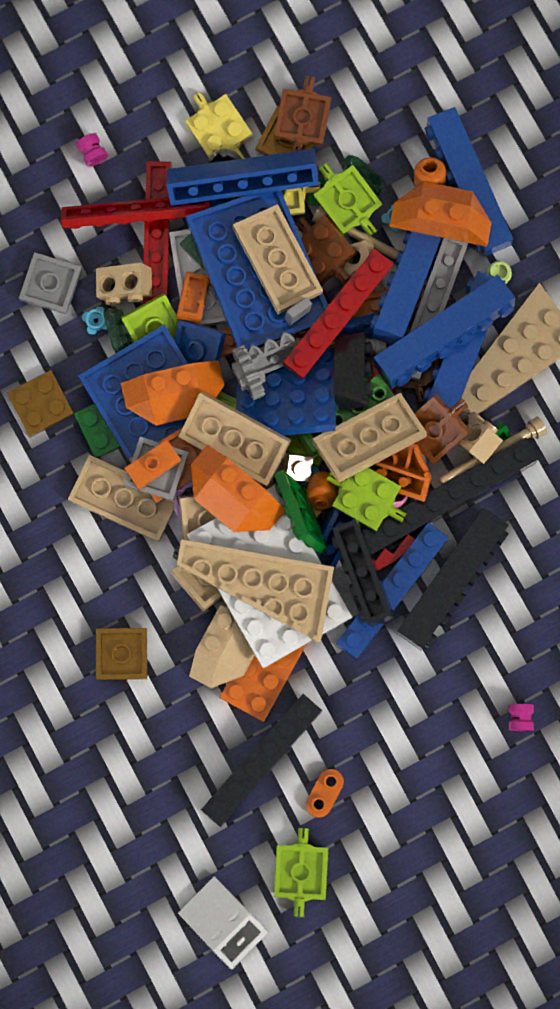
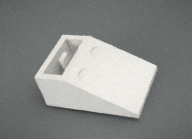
M215 876L178 912L185 922L231 970L269 932Z

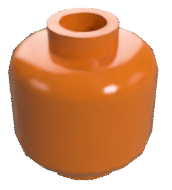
M429 157L420 160L414 169L415 187L422 182L445 186V165L436 158Z
M321 471L313 474L309 482H307V500L311 506L322 510L331 508L338 496L339 487L326 480L330 474L329 472Z

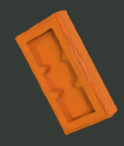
M186 272L176 319L201 323L210 283L208 275Z
M166 439L124 469L137 488L141 490L182 461Z

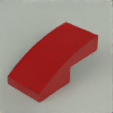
M408 534L394 554L384 549L375 561L378 572L389 568L399 561L415 539Z

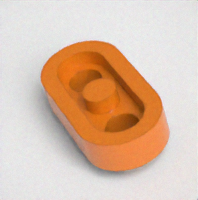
M327 769L320 774L306 801L307 811L313 817L321 818L330 812L344 784V779L340 772L334 769ZM327 778H335L336 784L333 787H329L326 784ZM316 800L323 801L324 807L318 810L314 807Z

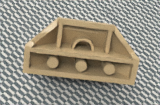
M225 601L218 608L195 651L189 675L192 679L211 689L243 677L255 656Z

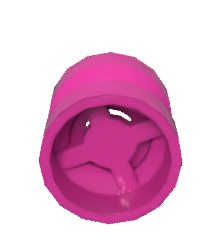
M97 133L88 134L79 139L75 144L78 151L83 153V160L87 167L98 165L108 157L105 148L100 146V139Z
M509 704L511 721L508 723V730L534 731V722L531 720V715L534 713V705Z

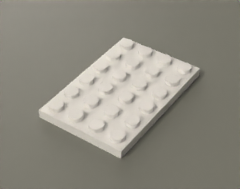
M275 485L267 489L282 506L286 505L284 499L277 493ZM286 513L281 516L269 531L234 533L215 518L187 534L189 540L193 542L322 565L313 548H308L304 541H299L292 531L293 521L289 519ZM331 582L322 635L352 618L333 582ZM218 589L263 669L313 641Z

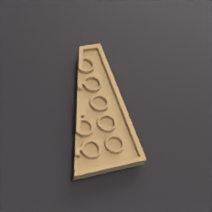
M540 283L472 370L461 398L464 400L463 404L467 403L468 408L464 410L471 415L472 412L480 414L560 360V310Z
M181 539L177 559L178 567L317 643H321L334 567Z

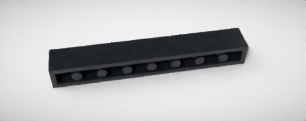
M527 438L490 457L484 464L476 465L427 493L424 502L415 500L399 509L407 513L402 523L391 516H387L383 519L376 532L370 528L364 529L363 531L372 556L374 557L383 552L384 549H388L404 540L408 534L411 536L420 531L428 522L430 524L434 523L535 465L539 458Z

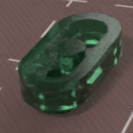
M348 155L341 164L343 172L354 165L375 195H380L386 185L383 178L360 158Z
M114 306L104 310V319L115 353L131 345L132 340L130 335L126 333L124 323L120 318L124 315L123 311L118 310Z

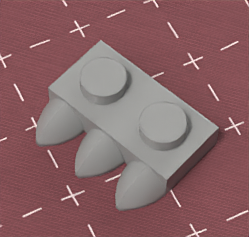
M283 332L280 340L275 342L267 338L263 347L258 348L255 345H251L248 353L250 356L254 354L257 356L264 374L283 367L284 360L297 345L292 335Z

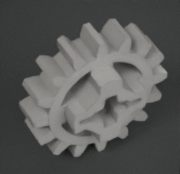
M244 345L233 349V357L236 362L232 363V370L241 390H248L253 400L265 396L262 383L265 382L266 377L255 354L250 356Z

